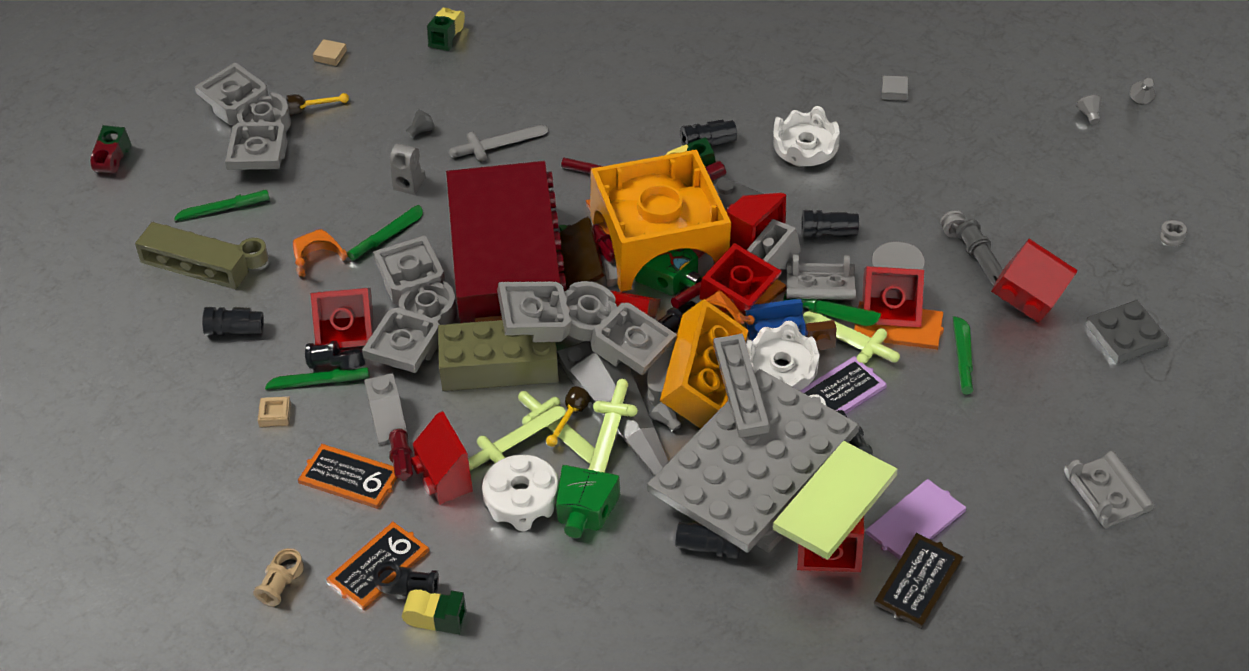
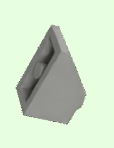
M773 219L747 251L778 269H786L787 263L793 261V254H799L801 251L797 230L793 226Z
M393 373L364 380L379 446L391 444L389 440L391 431L395 429L407 431Z

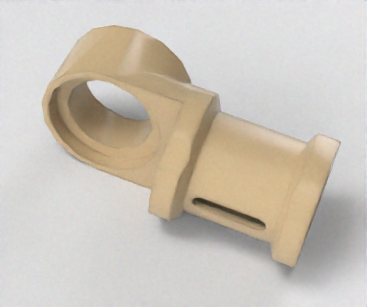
M286 548L277 552L270 565L265 569L266 576L261 585L255 587L253 591L256 599L268 606L274 607L279 605L281 602L280 595L285 586L290 584L293 579L299 577L304 570L300 553L293 548ZM288 559L297 561L296 565L291 569H285L281 564Z

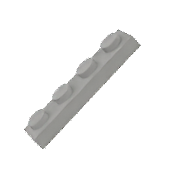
M743 334L714 338V350L739 438L769 433V421Z

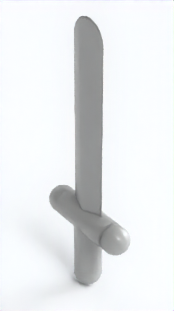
M537 125L480 141L474 132H469L466 136L469 143L451 148L449 155L452 158L474 153L478 161L484 162L487 159L485 150L545 135L548 132V128L544 125Z

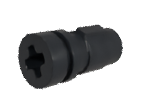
M722 119L707 122L706 125L702 126L699 123L694 124L693 127L691 125L682 126L680 128L681 144L683 146L704 137L707 138L711 146L736 141L737 128L733 120L724 122Z
M813 210L802 211V237H812L813 234H815V237H821V235H858L859 214L847 212L822 213V210H816L815 213H813Z
M205 307L202 318L204 335H215L216 332L218 335H225V333L262 334L264 314L261 311H252L251 308L233 307L232 310H226L225 307H219L218 310L216 307Z
M678 523L675 539L676 547L707 553L715 552L720 557L727 554V558H739L741 548L698 523Z

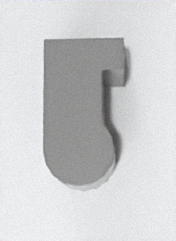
M401 144L394 145L390 154L393 190L415 195L425 180V170L421 169L419 163L420 153L418 148ZM405 178L409 181L410 185L402 184Z
M666 350L648 369V400L653 406L660 403L673 350Z

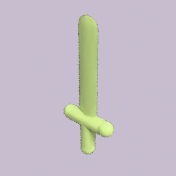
M807 311L803 314L805 324L832 320L816 312ZM835 321L837 328L836 338L861 350L857 356L858 362L866 364L873 354L893 363L899 361L900 355L897 351L882 345V342L887 337L885 329H878L871 338Z
M625 379L617 381L611 402L596 401L593 404L594 411L605 413L589 470L605 473L621 416L634 417L638 412L636 406L623 404L628 388V382Z
M521 391L518 395L519 401L531 410L529 414L523 417V425L561 404L558 397H552L541 404L526 391ZM559 418L546 427L554 432L562 419ZM566 423L558 438L587 463H590L595 448Z
M555 406L494 443L486 436H480L477 439V445L482 451L468 458L470 471L490 459L497 463L506 458L502 454L504 451L563 417L566 413L565 408Z

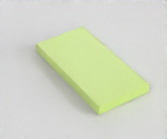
M843 441L773 522V530L828 560L895 479L898 468Z

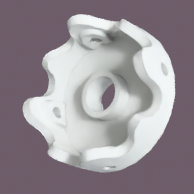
M815 106L809 113L793 110L784 122L780 117L775 119L773 145L776 153L785 161L795 166H814L827 162L837 153L840 143L839 125L837 121L830 123L827 120L822 107Z
M785 321L777 328L763 327L753 341L747 340L746 346L754 374L760 368L799 391L807 387L814 380L818 372L820 353L818 352L815 339L812 336L809 338L803 336L795 322ZM783 359L789 361V364L779 366L775 361Z
M514 455L506 457L492 465L483 479L484 507H488L495 521L509 522L518 531H528L537 517L545 516L549 518L553 514L557 503L558 475L547 461L536 456ZM520 483L528 485L526 489L516 490L513 488Z

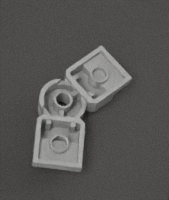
M236 62L195 86L196 94L212 105L213 113L228 125H234L232 126L225 160L227 170L280 169L281 159H285L288 142L286 132L291 125L288 104L283 96L270 92L269 96L267 85Z
M426 235L373 251L374 260L383 276L385 288L393 304L399 305V307L387 311L362 349L363 358L413 373L417 372L424 359L430 361L437 350L438 325L453 324L457 316L454 290L445 282L444 270Z
M589 281L576 282L570 285L567 291H564L563 286L558 282H499L497 292L505 335H531L532 342H562L570 335L578 340L590 341L592 351L614 366L623 362L641 375L675 342L677 336L676 333L630 303H621L617 307L614 294L598 283Z

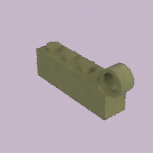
M151 222L135 242L140 263L235 290L249 273L248 268L256 269L262 267L268 261L266 244L260 238H248L239 245L155 222Z

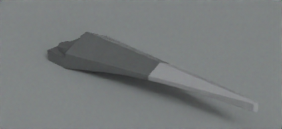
M584 341L557 351V358L569 380L575 386L581 387L589 393L592 404L596 401L611 402L617 381L619 379L627 380L628 388L623 404L636 406L638 412L634 417L621 416L617 432L653 476H655L669 461L630 367L623 362L614 366L592 351L590 341Z

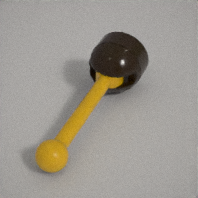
M342 93L338 97L305 100L297 94L286 95L290 116L302 113L308 105L339 101L347 103L349 101V96L346 93Z
M574 386L566 394L565 405L568 410L553 434L546 438L548 446L554 447L557 445V437L572 413L582 412L588 406L591 397L585 389Z

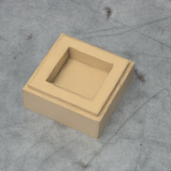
M323 39L313 53V60L337 66L347 51L346 44Z
M290 396L260 398L259 427L289 426Z

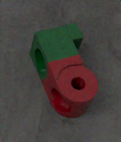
M102 126L90 159L91 169L94 172L115 174L118 171L120 159H122L124 152H129L132 145L125 127ZM111 134H117L118 136L116 139H112Z

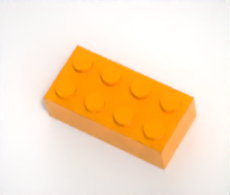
M705 299L685 312L680 321L660 402L701 429L728 401L714 350L713 339L743 334L746 343L748 329Z

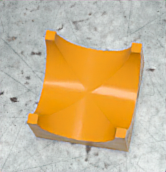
M697 149L591 169L590 218L593 225L603 223L605 219L613 244L617 268V284L620 292L631 290L633 280L639 270L647 262L662 253L681 248L697 249L710 255L714 265L729 249L731 221Z

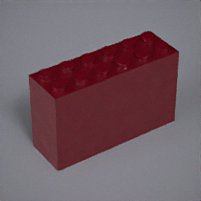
M545 161L446 171L456 298L460 323L475 322V318L502 316L497 292L499 282H558L563 286L564 291H567L564 272L559 273V271H564L563 256L561 251L556 252V250H561L559 231H554V229H559L556 210L551 211L552 208H556L554 190H549V188H554L552 171H546Z

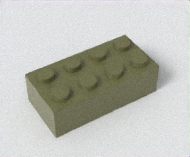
M503 320L438 325L439 373L442 391L559 382L556 342H532L531 335H505Z

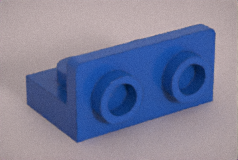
M801 299L756 304L749 310H745V316L752 315L755 318V322L752 325H748L745 322L749 340L753 341L763 327L777 328L785 321L795 322L799 332L805 336L806 325L803 318V303Z

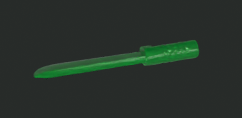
M268 190L243 196L240 194L236 195L235 198L186 208L176 214L174 221H183L234 207L239 208L270 200Z
M421 206L412 207L377 233L366 238L347 252L348 257L352 261L356 260L371 248H377L382 242L419 220L423 214Z
M787 292L784 294L783 301L793 300L787 299ZM801 299L803 307L809 308L810 312L824 314L862 326L874 325L881 316V313L819 299Z
M953 316L961 392L963 394H971L973 392L971 377L973 364L970 326L964 319Z
M364 367L341 371L340 369H334L329 372L278 376L270 380L266 384L265 389L276 390L330 382L339 383L369 379L370 373L369 368Z

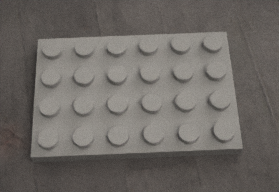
M760 368L755 373V377L769 421V433L739 438L728 400L647 484L649 493L747 553L773 526V522L843 441L849 443L859 431L858 423Z

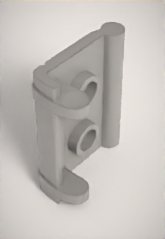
M793 254V263H787V299L856 300L855 264H850V255H844V264L799 263V254Z
M1110 451L1103 458L1084 465L1079 459H1076L1069 465L1064 466V473L1068 481L1073 484L1096 516L1097 521L1104 528L1150 512L1155 507L1114 451Z

